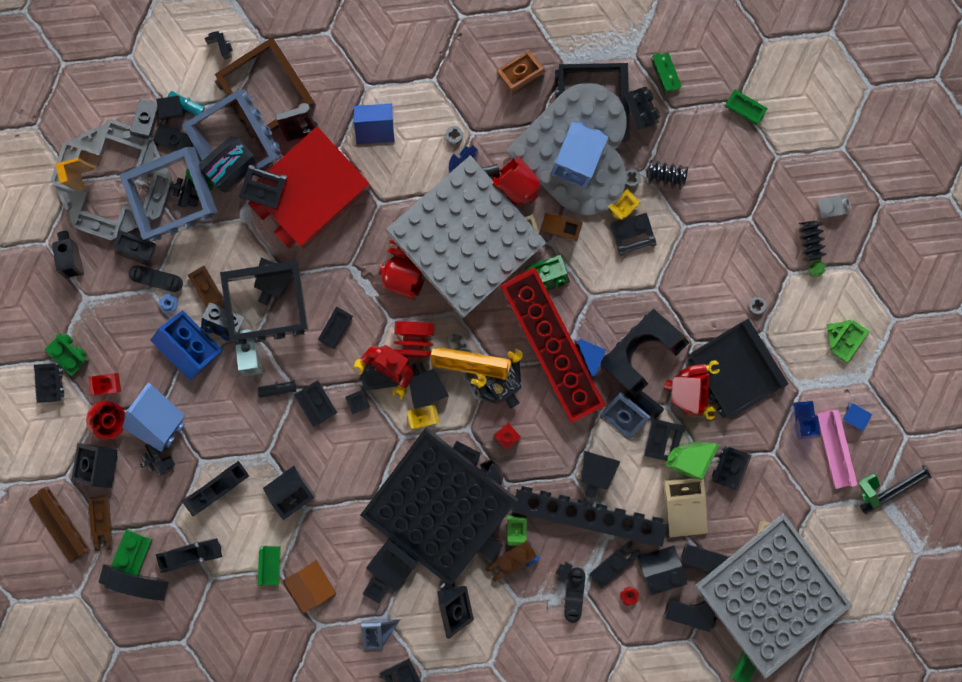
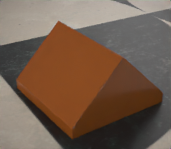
M530 51L525 52L497 70L511 95L516 94L545 76V69Z
M317 560L284 579L285 584L303 613L318 606L336 593Z

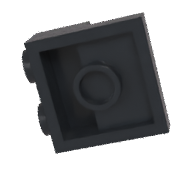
M642 87L624 94L637 130L659 123L660 113L657 107L654 108L652 103L654 98L650 89Z

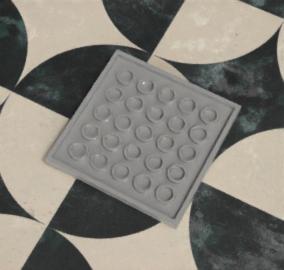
M471 155L385 229L388 235L461 318L465 317L547 243L513 203L492 184V179Z
M785 514L778 516L695 585L696 589L763 678L769 677L852 606Z

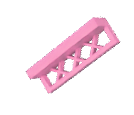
M839 410L816 414L834 488L856 486L857 481Z

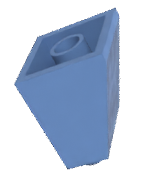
M572 122L550 174L586 189L608 136L604 135L600 130L587 128L581 122Z
M147 383L127 410L122 428L162 452L165 447L169 448L175 439L173 437L176 432L179 434L183 429L185 415L155 387Z

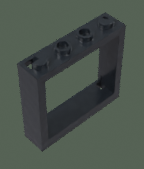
M628 63L559 64L558 70H555V81H558L559 89H555V99L565 91L564 73L619 72L620 101L626 114V130L621 142H628L630 140L629 106L624 95L629 92Z
M297 260L220 272L231 343L245 345L247 341L251 340L259 343L265 342L266 338L270 337L278 340L286 338L285 335L293 334L294 337L305 335V332H309L300 267ZM293 272L301 324L236 334L228 282Z

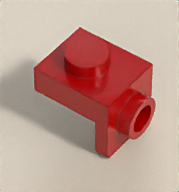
M119 373L90 376L89 388L91 395L121 392Z

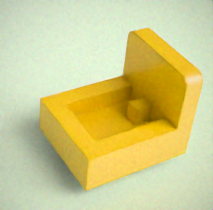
M626 189L614 205H609L610 213L618 220L627 219L641 202Z
M435 404L407 411V421L412 430L440 423Z

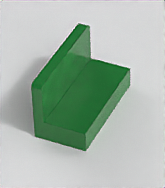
M262 545L259 547L258 586L280 584L281 546Z
M743 650L730 677L734 681L750 682L756 667Z

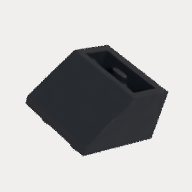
M292 466L263 487L270 503L282 520L288 518L316 497L295 466Z

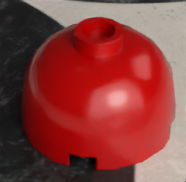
M110 401L97 402L87 412L86 425L90 433L97 438L104 440L115 439L124 430L122 427L126 414L117 403Z

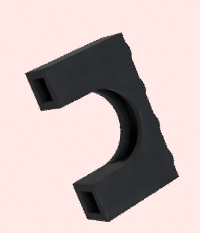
M654 308L646 313L643 319L636 326L632 327L623 339L618 341L614 349L607 353L600 363L634 397L648 385L644 377L632 367V355L638 346L648 341H656L663 344L670 352L677 356L689 344L686 337Z
M685 543L680 562L703 569L709 574L730 556ZM668 598L663 615L665 619L710 632L711 628H714L717 619L714 616V611L705 600L697 604H688Z

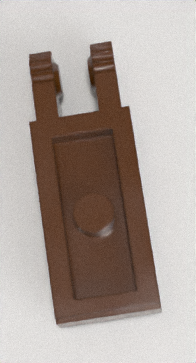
M205 266L188 274L190 281L206 308L209 303L216 304L218 302L222 308H225L224 297Z
M109 496L90 497L88 502L91 535L93 536L95 551H100L101 549L99 537L101 535H105L107 550H112Z
M527 540L498 557L495 562L485 569L489 572L498 565L500 566L502 571L495 574L492 578L496 582L503 576L509 575L535 559L537 555Z

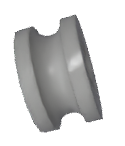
M451 126L446 130L448 142L457 144L462 140L463 133L459 127ZM453 130H457V133H460L456 140H452V136L449 137V133H452Z
M635 169L627 170L625 185L629 187L636 186L641 179L640 173ZM631 173L632 175L634 173L636 175V182H628L629 177L627 174Z
M754 297L749 302V309L755 314L763 313L767 307L766 301L761 297ZM755 300H759V303L762 302L763 304L760 307V311H756V308L753 309L752 307L755 304Z

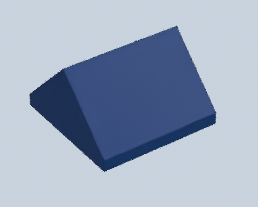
M392 103L354 106V126L357 144L395 142Z
M579 339L575 342L590 376H595L606 349Z

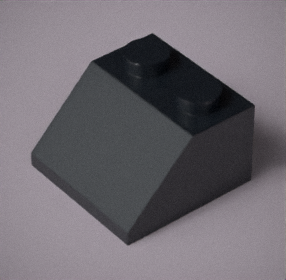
M77 443L71 481L92 487L112 488L118 450Z
M674 545L638 556L650 596L688 585Z

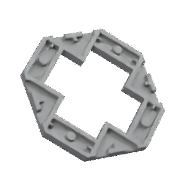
M110 120L104 125L63 143L57 163L81 158L83 151L101 156L107 139L142 150L136 168L161 158V155L151 135L149 139L130 135V125ZM55 166L51 181L75 229L111 241L116 240L120 230L130 233L138 229L132 208L124 204L117 222L83 211L88 192L83 190L76 191L61 184ZM167 167L151 173L154 175L143 204L149 223L161 217L171 189L170 183H173Z

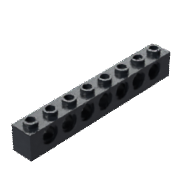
M526 486L516 490L515 497L519 500L512 507V512L663 547L668 526L667 523L663 522V518L653 516L651 520L645 518V514L634 512L633 515L626 514L624 509L615 508V511L607 509V505L596 503V506L588 505L589 501L578 499L577 502L570 501L568 496L559 495L557 498L551 496V492L540 490V493L532 492L533 488ZM532 497H536L539 500V505L535 508L528 505V501ZM556 502L558 505L557 510L554 512L548 511V503ZM569 506L576 508L574 516L566 515V509ZM589 510L595 513V517L591 521L586 520L584 517L585 513ZM606 515L613 516L614 521L612 524H604L603 519ZM630 519L632 521L630 529L622 527L624 520ZM650 524V532L647 534L642 533V525Z

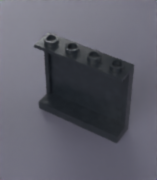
M749 318L688 354L690 359L687 361L690 366L701 364L708 366L713 360L719 363L718 365L711 366L713 370L719 369L717 374L707 371V374H710L708 396L712 402H717L720 407L717 410L723 419L731 420L737 414L789 384Z

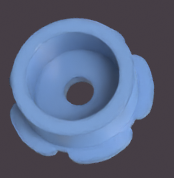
M165 294L163 298H160L159 306L162 307V311L168 313L177 309L178 300L175 296Z

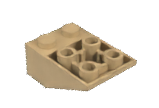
M690 477L663 480L669 538L708 533L704 478L703 480Z

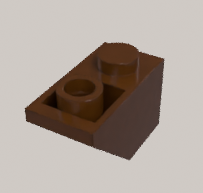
M545 213L540 232L577 242L583 222Z

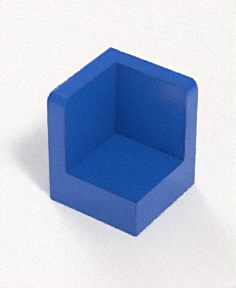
M848 403L847 407L849 408L843 420L853 425L857 430L864 431L872 414L853 403Z

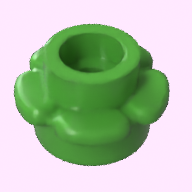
M821 260L814 261L808 267L810 276H821L826 271V264L822 263Z

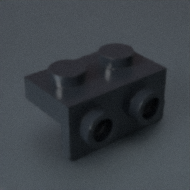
M209 303L201 319V328L209 334L214 333L221 336L222 339L230 341L225 308ZM233 312L235 332L239 334L244 316Z
M58 363L34 365L36 403L61 401V397H64V386H60V378H63V369L59 367Z
M725 446L720 452L718 467H715L713 471V482L739 491L752 455Z

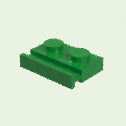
M126 529L111 565L133 574H139L152 539Z

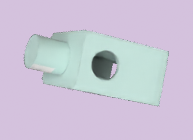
M249 329L240 331V333L251 332ZM251 340L247 341L245 345H236L239 372L243 376L263 374L258 343Z

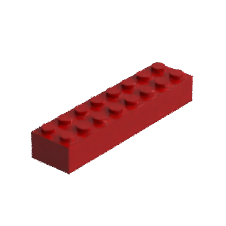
M532 267L501 283L500 287L570 422L573 423L606 406L536 268Z

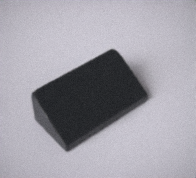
M629 391L625 394L628 399L647 413L650 418L656 419L664 411L661 405L643 391L636 397Z

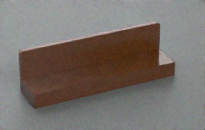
M48 486L37 491V494L29 498L32 506L69 562H73L90 551Z

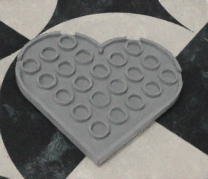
M593 83L574 85L560 94L506 151L515 159L519 156L538 177L540 184L569 211L581 215H594L609 209L610 204L614 205L619 200L626 183L625 165L621 156L616 151L626 130L624 107L619 98L602 85ZM572 122H581L587 128L600 130L604 135L608 136L586 189L550 174Z

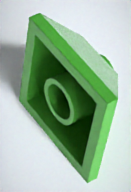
M694 441L673 448L668 455L665 466L681 476L703 480L720 445Z

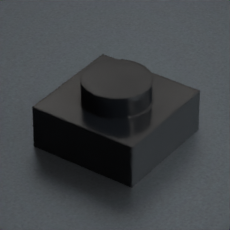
M363 389L345 397L352 414L371 407Z
M565 561L564 564H559L555 572L558 575V581L565 583L573 567L571 563Z
M372 577L363 595L380 603L389 586Z

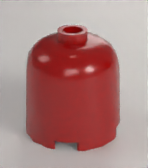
M517 156L516 161L511 159L499 170L502 174L498 179L496 177L492 179V184L515 205H524L528 202L531 204L538 198L537 193L541 185L540 180L519 156Z
M394 256L387 260L386 264L381 265L379 275H381L382 286L386 290L414 301L416 299L415 296H419L425 279H422L423 273L411 260Z

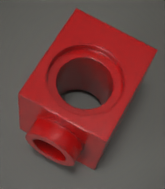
M509 422L494 434L506 450L521 438Z

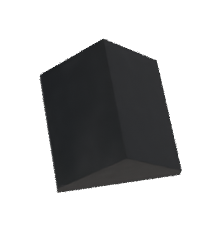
M467 586L437 591L439 608L446 638L448 639L474 620Z

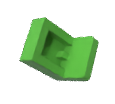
M507 515V544L517 546L527 540V516Z

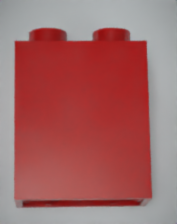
M317 126L268 170V172L277 175L284 174L288 176L278 208L275 209L252 201L248 202V205L262 220L271 214L281 224L274 233L287 248L290 249L297 242L304 249L372 187ZM261 177L256 181L275 188L278 185L277 182Z

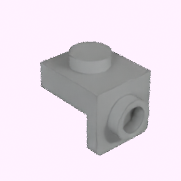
M846 195L818 200L822 219L849 214L850 201L846 198Z

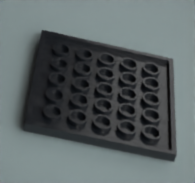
M426 427L360 516L451 587L519 499Z

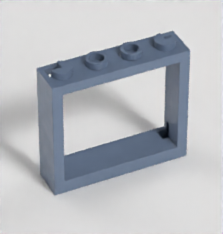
M245 89L237 90L182 124L203 161L213 150L198 123L237 99L269 155L258 162L256 168L262 170L283 157L279 144L274 142L270 128L262 121L261 112L254 107L252 96H249Z
M194 147L182 148L120 174L143 240H151V242L162 239L161 235L166 233L167 235H173L178 233V229L181 227L185 229L196 225V221H208L212 218L211 215L218 213L204 173L201 171L200 162ZM186 160L203 210L151 230L134 180Z

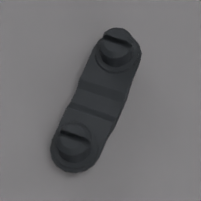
M135 265L129 270L130 279L137 283L171 292H177L183 286L182 279L174 274L140 265Z
M578 567L571 569L567 582L564 616L571 623L579 621L582 615L586 576L584 570Z

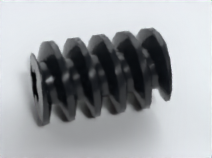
M650 159L647 170L648 182L651 184L653 179H655L658 186L663 181L664 187L670 182L672 189L678 184V188L681 190L686 182L688 167L683 171L682 165H679L676 170L675 164H671L670 168H668L667 162H664L661 167L660 161H656L655 165H653V161Z
M807 221L798 223L804 225V227L799 229V232L805 233L800 236V239L806 241L801 244V247L807 248L802 251L803 255L808 256L803 261L822 259V257L827 255V253L821 252V249L825 248L826 245L820 244L825 238L819 236L824 230L818 229L819 226L823 225V222Z

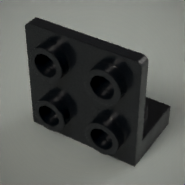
M388 538L366 569L391 589L397 591L411 571L419 564V561Z

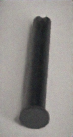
M922 465V469L878 494L879 506L873 509L870 503H863L860 505V509L867 515L923 480L931 479L932 476L928 469Z

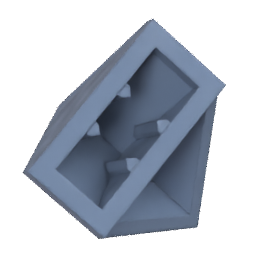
M401 619L363 620L361 630L364 650H383L384 644Z

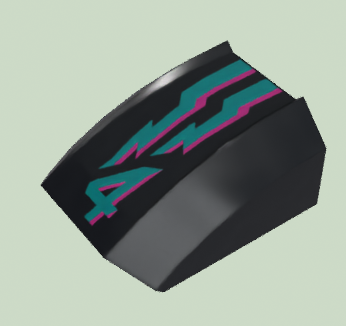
M230 136L199 165L201 171L208 176L217 188L227 193L246 176L249 165L256 166L257 163L252 152L237 137Z

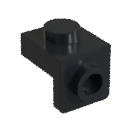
M211 32L208 34V37L204 38L208 45L218 42L224 60L232 57L230 53L233 51L231 42L226 40L223 32Z

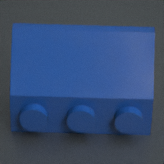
M183 310L162 325L150 339L190 381L199 375L223 351Z

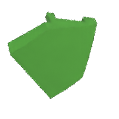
M854 320L826 324L831 352L848 363L870 331Z

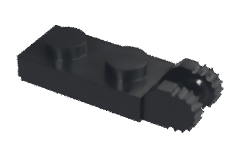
M631 540L620 549L615 550L589 573L601 589L641 554L638 549L627 559L622 553L630 549L634 544Z

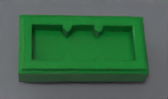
M734 89L724 106L755 125L760 123L768 109Z

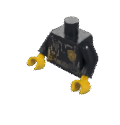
M517 348L515 349V355L511 351L507 354L511 358L507 380L477 374L478 380H471V383L476 385L481 399L494 404L505 400L510 409L520 403L514 393L521 389L520 360L523 354Z

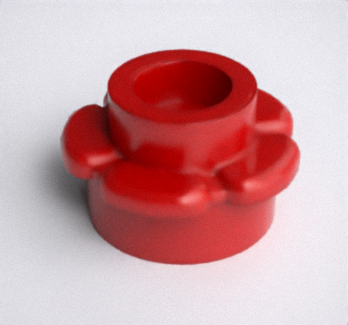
M626 587L620 593V599L623 600V604L630 606L638 602L639 593L636 589Z

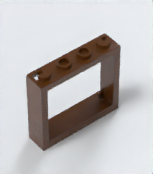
M273 37L214 74L217 78L215 80L216 85L220 90L224 89L227 93L226 97H228L233 91L224 77L271 48L304 99L302 103H307L310 108L315 105L314 100ZM236 99L229 105L231 107L234 105L238 110L235 114L241 123L245 121L248 128L246 131L251 139L255 137L259 141L258 135ZM277 119L267 124L271 132L280 127Z

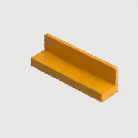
M80 158L55 164L59 182L76 191L84 189L81 173L95 170L94 166Z
M437 347L432 349L431 366L500 379L507 380L511 366L510 359Z

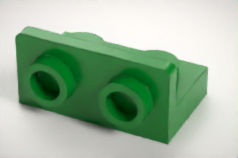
M669 53L652 55L650 60L664 95L680 89L682 85Z
M561 255L525 267V270L532 267L536 268L547 291L570 283Z
M58 333L56 338L46 347L45 351L71 376H74L89 361L86 357L87 353L81 347L77 348L72 343L74 340L68 334Z

